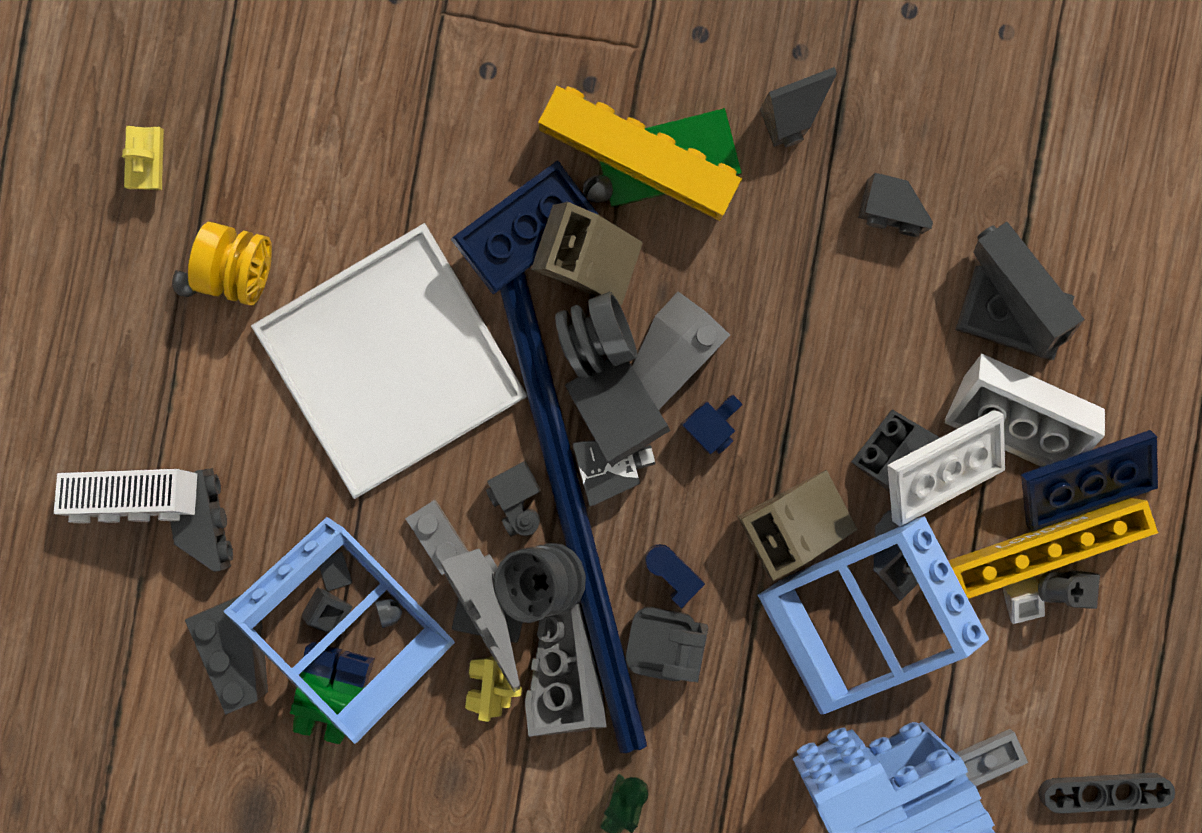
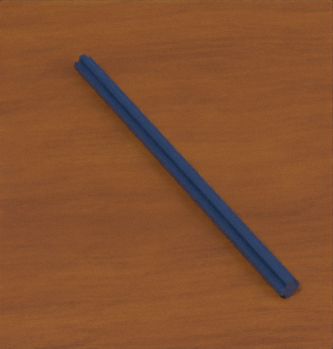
M524 271L501 288L500 292L565 543L581 560L586 574L585 591L581 598V604L620 753H629L633 750L645 748L647 742Z

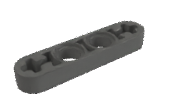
M1158 773L1051 778L1041 784L1038 794L1041 802L1054 813H1077L1166 807L1175 798V788L1169 780ZM1156 783L1163 787L1162 790L1157 791L1156 797L1150 792H1141L1140 788L1154 790L1157 786ZM1121 784H1129L1131 788V793L1125 800H1117L1115 795L1117 787ZM1087 786H1096L1098 793L1095 800L1084 802L1082 799L1083 790ZM1056 789H1058L1063 794H1072L1073 799L1069 796H1059L1055 803L1050 798V795H1055Z

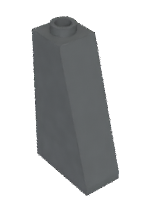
M1005 222L998 228L992 225L981 232L977 237L978 241L973 253L1040 358L1068 342L1085 320L1084 317L1008 222Z

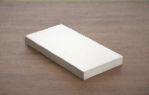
M993 410L888 464L892 521L901 527L1005 471L1004 414Z

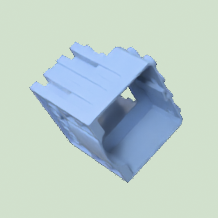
M923 722L906 724L900 728V733L890 738L881 737L869 744L870 748L865 746L853 729L846 731L845 728H839L827 735L829 741L818 746L813 742L805 744L797 750L798 756L792 758L829 833H995L992 829L995 825L980 801L981 797L976 786L966 776L968 770L962 758Z

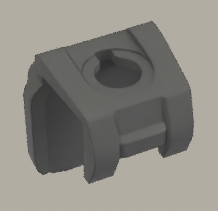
M645 607L638 610L632 620L626 651V662L629 668L634 673L669 681L683 680L698 683L709 628L708 624L694 622L693 618L686 613L654 607Z

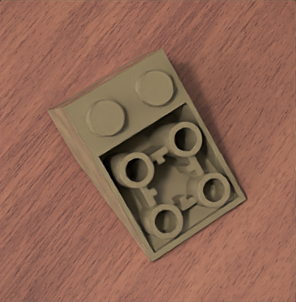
M570 202L555 204L552 206L531 270L595 296H600L610 291L614 294L619 304L622 305L643 242L591 211Z
M827 470L737 516L763 568L773 581L805 565L858 530Z

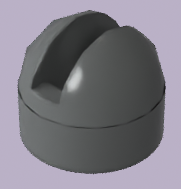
M595 175L587 178L583 184V193L591 202H607L612 196V183L605 175Z
M175 270L172 279L174 292L184 297L196 294L197 292L192 291L189 286L188 273Z
M385 599L375 602L382 628L392 626L400 620L402 610L397 601Z

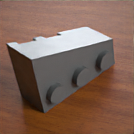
M241 595L185 619L225 715L258 701L268 692L265 654L223 612ZM261 620L253 629L262 638L261 630L263 625Z

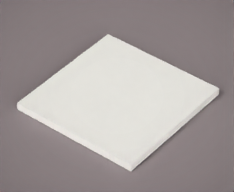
M425 223L251 325L353 499L365 494L528 397Z

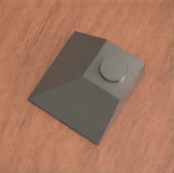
M835 67L768 93L760 108V112L774 147L784 144L785 148L804 140L803 135L812 126L837 75Z
M891 510L887 511L882 516L881 521L875 526V537L899 527L892 521ZM898 544L874 554L873 570L894 596L901 601L918 582ZM941 546V548H942V550H943V552H944V554H945V556H946L947 553H946V551L944 550V548Z

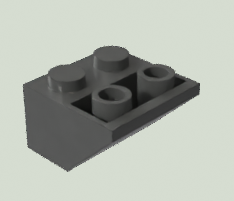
M892 409L851 462L890 492L887 465L940 437Z

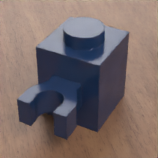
M730 395L716 410L705 401L680 425L708 454H712L714 451L720 454L733 442L730 436L735 432L726 420L743 404L734 395Z

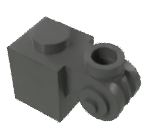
M523 461L487 481L490 486L486 489L487 495L494 507L500 505L506 514L502 522L510 537L516 534L531 535L540 524V518L536 511L532 509L524 510L523 504L525 499L540 492L541 489L526 461Z

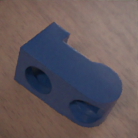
M653 545L646 552L645 561L647 568L654 575L662 576L675 589L670 596L681 609L705 585L704 581L666 545Z

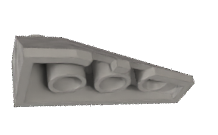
M677 292L655 315L637 354V358L632 365L658 410L730 336L706 311L680 292Z
M480 549L442 561L441 564L445 577L514 692L518 691L520 683L503 608L498 603L494 589L497 565L490 554L484 557Z
M579 602L569 611L539 621L537 632L539 637L536 659L533 658L531 670H533L530 690H527L525 698L528 737L572 733L607 727L602 689L581 603Z

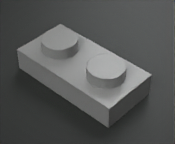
M433 500L405 518L441 575L444 574L442 561L469 552L436 500Z
M1011 729L956 753L962 758L968 770L966 776L975 786L1028 763L1017 736Z

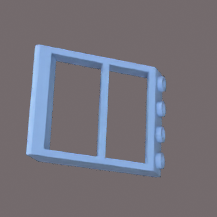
M925 516L789 575L758 594L764 609L820 714L829 713L967 658L989 640ZM895 544H898L952 647L901 668L848 567L852 563ZM836 570H839L892 671L848 690L795 591L796 588Z
M328 517L223 611L330 722L354 744L455 643L439 624L342 526ZM343 546L380 584L307 655L291 668L260 637L253 627L339 547ZM387 590L424 629L337 715L299 674Z

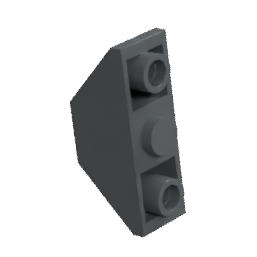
M213 468L197 470L194 472L197 473L195 515H180V521H170L174 545L212 571H221L231 567L230 561L233 560V548L230 541H226L224 530L227 526V516L224 508H220L218 494L221 493V483L218 475L214 474Z

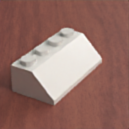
M982 353L965 374L945 418V424L958 429L993 410L1003 413L1005 451L1041 467L1090 451L1105 436L1104 408Z

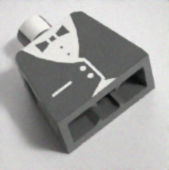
M596 440L573 443L589 506L596 505L640 484L637 469L656 464L651 445L641 448L611 467Z

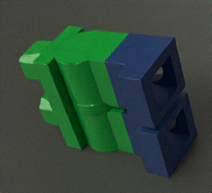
M312 642L309 645H307L305 647L304 656L307 655L318 643ZM328 646L301 672L300 677L338 715L367 686L375 658L350 651H345L341 654L342 649ZM296 688L294 702L290 710V714L295 715L293 732L310 736L313 733L316 721L327 724L323 739L327 742L341 744L345 735Z

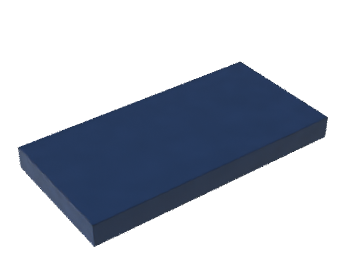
M557 160L453 236L451 241L490 292L495 294L533 265L553 205L570 202L597 215L599 214Z
M1151 430L1021 474L1027 527L1032 532L1158 489L1157 436Z

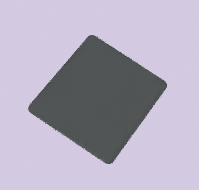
M343 552L331 555L319 566L327 591L352 584Z

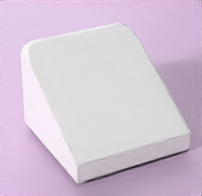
M1034 577L1003 587L1012 624L1045 616V603L1039 597V583Z

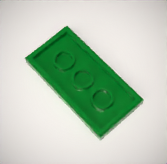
M725 108L645 128V130L656 136L660 132L672 137L676 141L675 145L686 151L688 148H693L702 152L707 157L706 161L716 166L722 163L732 167L737 171L736 176H740L742 173ZM599 161L602 174L607 176L612 183L613 191L609 199L611 208L665 195L645 183Z

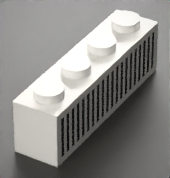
M180 469L57 473L54 514L69 516L68 522L90 523L91 517H98V522L118 523L120 522V517L128 516L127 521L150 522V516H158L160 521H180V515H195L197 473Z

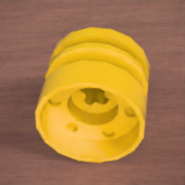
M208 221L199 230L191 249L188 264L190 288L192 291L211 296H219L224 292L227 300L237 301L239 299L242 304L254 305L264 290L271 266L272 243L270 238L259 234L254 236L252 232L244 230L237 236L235 228Z

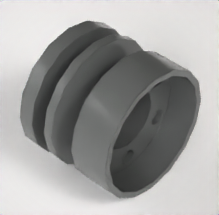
M610 291L589 300V317H587L579 305L571 307V315L567 310L560 311L555 315L560 345L565 357L580 379L592 376V368L596 373L604 371V354H606L614 366L637 358L636 345L627 319L618 300Z
M547 543L509 553L498 566L495 574L494 589L498 603L507 615L520 622L532 623L569 611L576 606L585 591L586 574L581 560L573 550L563 544Z

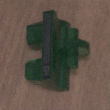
M620 774L615 777L603 813L605 816L600 824L601 829L607 833H621L624 829L630 833L634 832L638 827L643 804L646 803L649 795L648 786L643 780L636 777L624 779Z

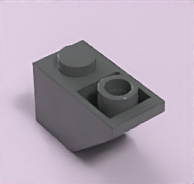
M874 173L867 179L858 218L867 220L866 224L868 226L885 229L888 225L900 228L899 233L912 237H918L920 233L923 234L932 229L933 221L909 181L879 173Z

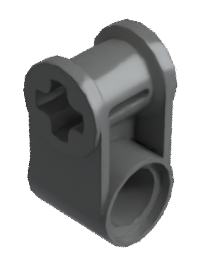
M1068 570V572H1046L1039 580V597L1042 601L1049 603H1065L1067 606L1074 608L1097 609L1100 574Z

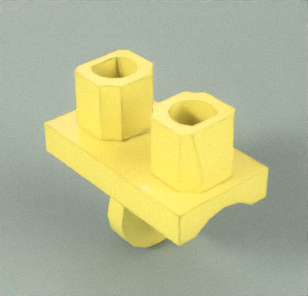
M126 126L125 149L122 150V157L125 158V188L162 190L163 128Z
M493 656L471 660L469 666L470 678L482 680V689H473L468 692L465 708L478 713V720L489 722L491 717L502 715V708L511 707V697L521 696L522 687L520 686V689L516 692L512 690Z

